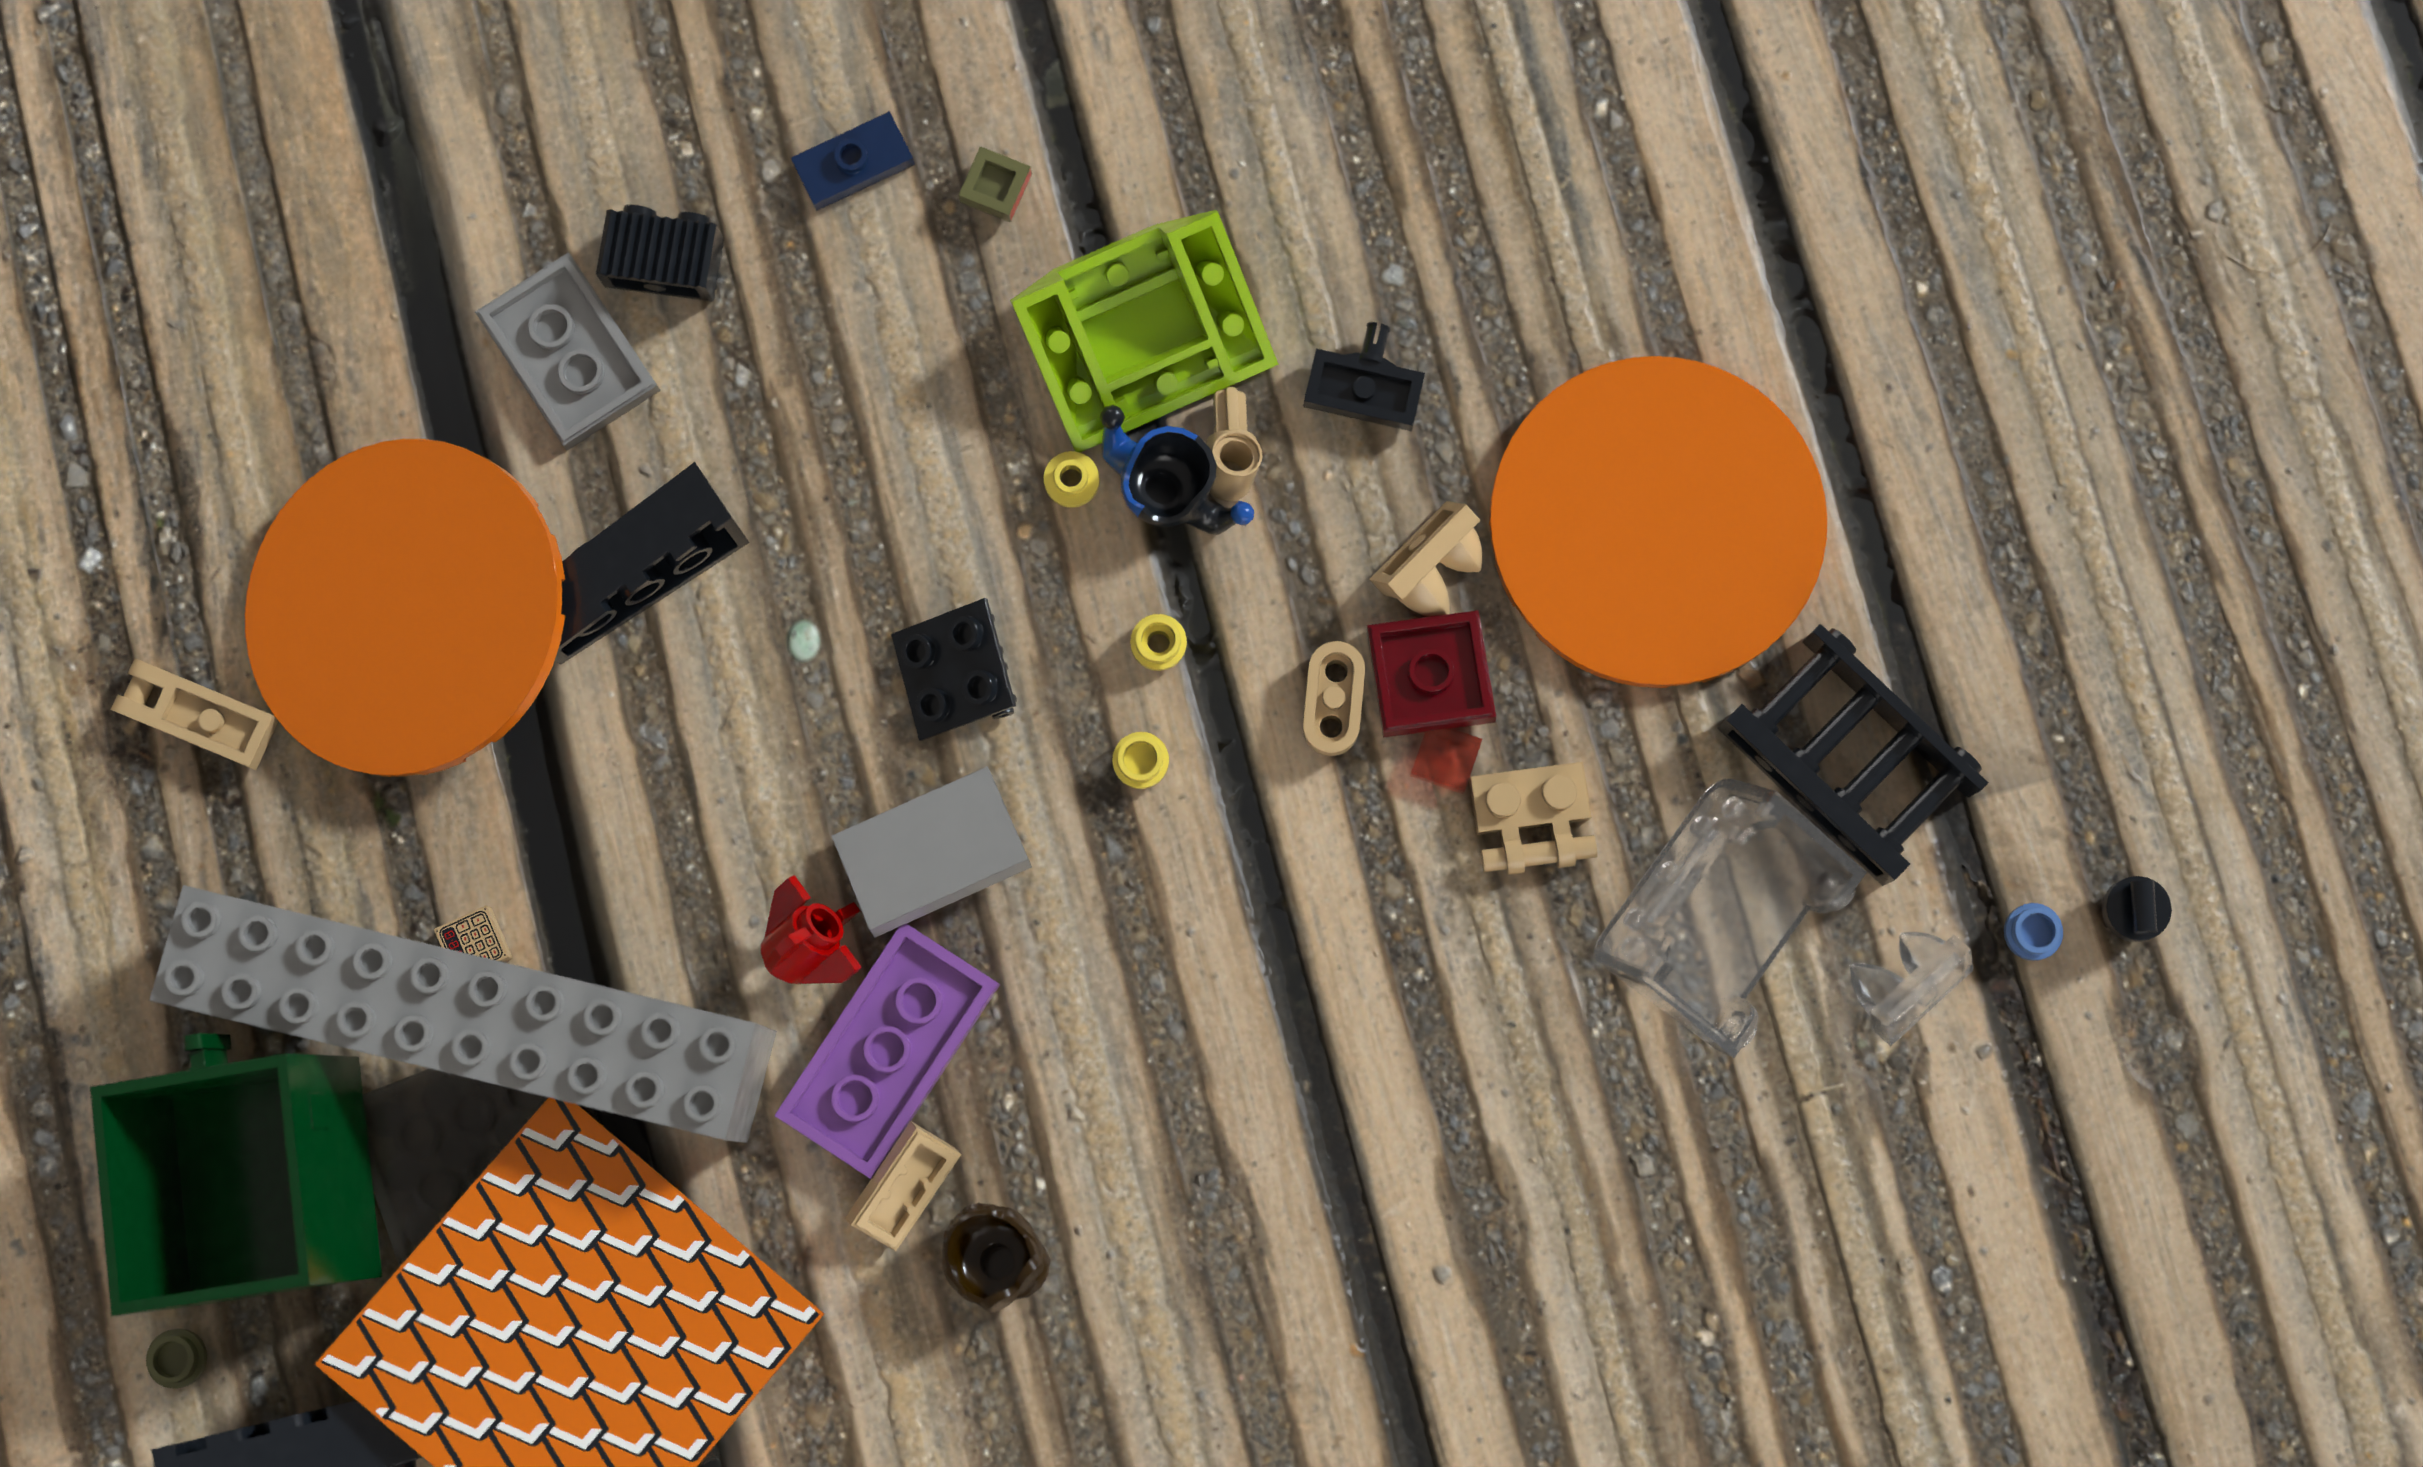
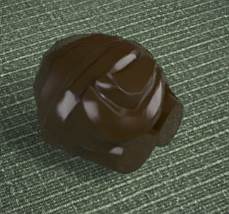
M977 1203L965 1207L951 1220L944 1233L941 1264L948 1283L960 1296L971 1303H976L987 1312L993 1313L1002 1310L1015 1300L1027 1298L1038 1291L1047 1279L1050 1258L1030 1223L1019 1212L1009 1207Z

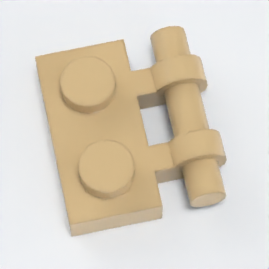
M1583 762L1485 774L1469 778L1477 835L1500 833L1502 847L1481 850V862L1484 872L1506 870L1507 875L1525 873V867L1556 863L1557 868L1575 866L1576 860L1597 857L1595 836L1589 835L1573 838L1570 830V823L1587 821L1592 818ZM1550 826L1552 841L1529 844L1521 843L1519 829Z

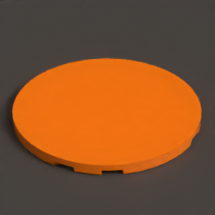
M1646 356L1612 361L1591 368L1554 389L1534 407L1512 436L1501 459L1490 500L1489 531L1491 532V544L1496 562L1495 567L1502 586L1513 607L1517 608L1526 623L1536 632V636L1545 645L1574 666L1595 676L1636 687L1668 688L1669 686H1681L1698 682L1704 683L1727 675L1745 666L1748 662L1762 654L1785 633L1804 608L1817 582L1827 541V509L1821 477L1814 458L1799 431L1773 401L1746 381L1718 367L1678 357Z
M398 439L365 446L340 457L313 475L291 496L269 527L251 570L245 606V637L253 675L265 702L285 730L301 745L335 765L356 772L382 777L428 775L466 762L467 757L478 752L490 742L496 743L526 713L544 686L560 646L565 615L561 614L562 581L565 580L556 537L550 533L543 515L538 509V503L518 480L491 460L463 447L429 439Z

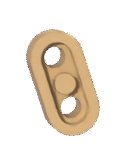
M1332 641L1321 645L1311 656L1308 667L1303 735L1311 749L1325 756H1337L1348 751L1356 742L1360 730L1365 663L1360 652L1346 642ZM1332 664H1340L1345 668L1347 676L1340 682H1333L1327 678L1326 668ZM1327 719H1334L1339 722L1342 731L1336 737H1326L1320 730L1321 723Z

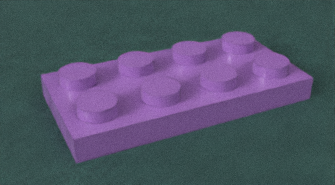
M904 924L898 927L774 1116L872 1179L903 1131L914 1118L1000 984L910 925Z

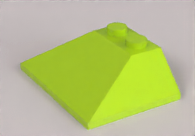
M1217 210L1145 228L1054 268L1010 300L1074 451L1080 453L1102 443L1104 426L1100 420V414L1106 406L1115 405L1121 408L1125 416L1121 428L1126 433L1214 394L1216 391L1223 390L1279 365Z

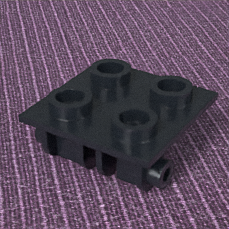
M987 598L980 599L891 634L919 741L991 715L993 719H1000L1015 713L1013 707H1016L1015 702H1017V698L1012 692L1007 673L1009 668L1007 662H1004L1002 655L1004 650L999 644L994 625L996 621L995 616L991 614Z

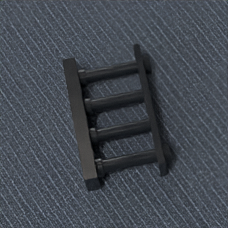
M1819 624L1802 641L1814 655L1760 710L1753 708L1749 711L1741 704L1717 729L1875 880L1884 886L1895 881L1910 865L1901 855L1904 851L1902 844L1956 788L1966 798H1969L1980 792L1989 782L1979 774L1982 770L1981 765L1970 753L1961 747L1953 749L1854 656L1856 648L1844 634L1833 628L1828 631L1823 625ZM1832 670L1856 694L1802 749L1795 747L1793 750H1790L1776 736L1779 731L1776 725ZM1873 709L1898 733L1843 789L1836 787L1832 790L1817 775L1820 772L1818 765ZM1915 748L1939 773L1885 829L1878 827L1874 830L1859 815L1862 811L1860 804Z

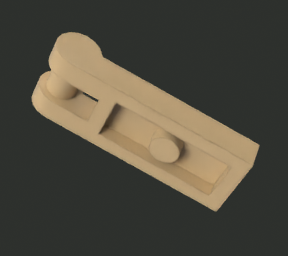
M134 658L127 673L133 677L124 696L117 694L110 710L257 770L279 721L275 716ZM155 685L163 690L154 709L145 705Z

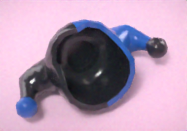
M1110 405L1103 409L1100 414V420L1104 426L1101 446L1102 457L1121 476V493L1127 507L1138 519L1150 525L1162 527L1186 523L1196 529L1214 535L1223 533L1235 524L1246 526L1253 520L1254 509L1249 503L1238 501L1233 507L1226 508L1211 496L1210 491L1216 478V461L1210 447L1198 435L1184 428L1165 426L1151 430L1138 442H1135L1121 428L1125 419L1121 408Z

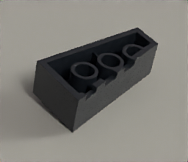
M695 462L589 542L578 547L569 557L562 561L565 580L562 581L561 614L565 615L560 646L555 658L560 665L750 543Z
M357 1400L151 1449L154 1467H417L416 1459L423 1458Z

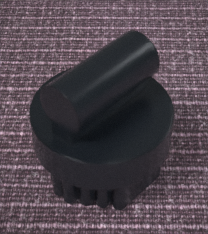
M2132 876L2116 882L2109 888L2102 899L2104 926L2109 928L2117 937L2130 942H2142L2158 936L2169 924L2172 914L2171 901L2166 890L2158 882L2143 876Z

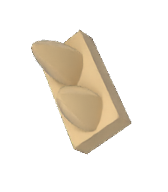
M1446 501L1369 580L1384 596L1398 599L1409 609L1423 616L1432 617L1450 614L1448 591L1442 576L1435 566L1441 562L1446 567L1460 572L1481 571L1482 547L1479 536L1474 529L1481 520L1466 504Z

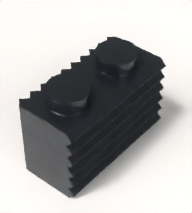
M625 205L623 211L618 212L610 209L606 211L596 275L606 288L714 301L724 238L717 224L711 223L709 217L699 213L680 212L678 213V218L672 219L667 216L659 217L653 209L640 205Z

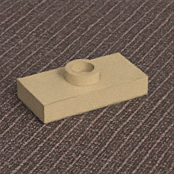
M910 1121L845 1219L851 1226L897 1251L960 1158L961 1153L953 1146Z

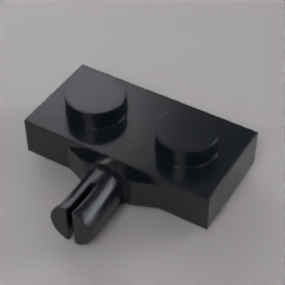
M1368 322L1361 353L1343 355L1316 348L1303 407L1412 431L1425 373L1397 367L1386 358H1383L1388 333L1390 332L1389 326L1381 323L1377 343L1373 344L1378 322Z

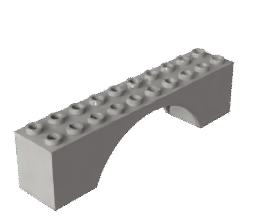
M185 885L182 886L149 999L150 1001L664 1126L748 1143L777 1032L754 1022Z

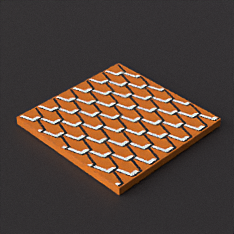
M548 1097L318 1359L315 1365L434 1467H697L825 1313L578 1104Z

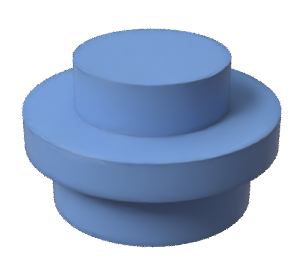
M2028 903L2017 907L2009 914L2004 925V938L2010 950L2018 957L2030 961L2042 960L2053 955L2060 947L2063 939V926L2060 918L2051 908L2039 903Z

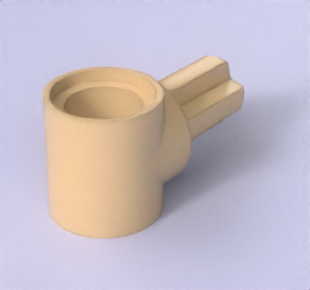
M1227 387L1225 390L1216 391L1213 396L1215 433L1207 438L1206 444L1210 447L1216 461V478L1210 493L1220 500L1235 501L1243 498L1250 491L1262 462V449L1256 437L1247 431L1246 395L1238 391L1237 388ZM1222 462H1234L1243 470H1230Z

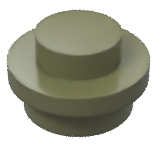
M172 1329L161 1333L152 1341L146 1355L147 1370L152 1379L159 1385L172 1389L186 1387L194 1383L202 1375L207 1363V1350L203 1341L197 1334L186 1329Z

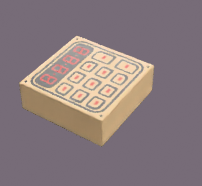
M485 905L434 929L438 941L443 948L501 962L513 959L490 906Z

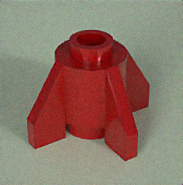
M793 875L774 890L766 932L761 943V956L764 965L771 975L789 984L843 983L862 968L846 945L839 947L840 940L844 934L843 926L856 916L860 909L854 902L836 912L820 903L803 906L811 897L796 876Z

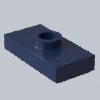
M890 111L791 157L792 163L816 211L915 165L913 156Z

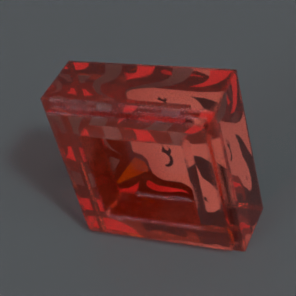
M1452 728L1425 731L1410 776L1464 794L1482 739Z

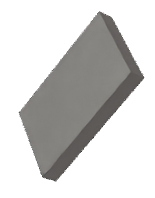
M569 252L475 311L566 450L571 449L661 391Z
M988 766L832 835L861 911L874 938L1032 868Z

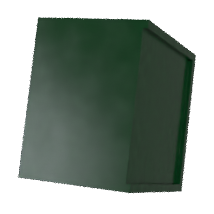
M197 1033L183 1036L184 1051H189L191 1068L189 1070L90 1087L111 1316L195 1307L382 1277L358 1056L286 1053L228 1063L227 1050H232L231 1036L229 1034Z

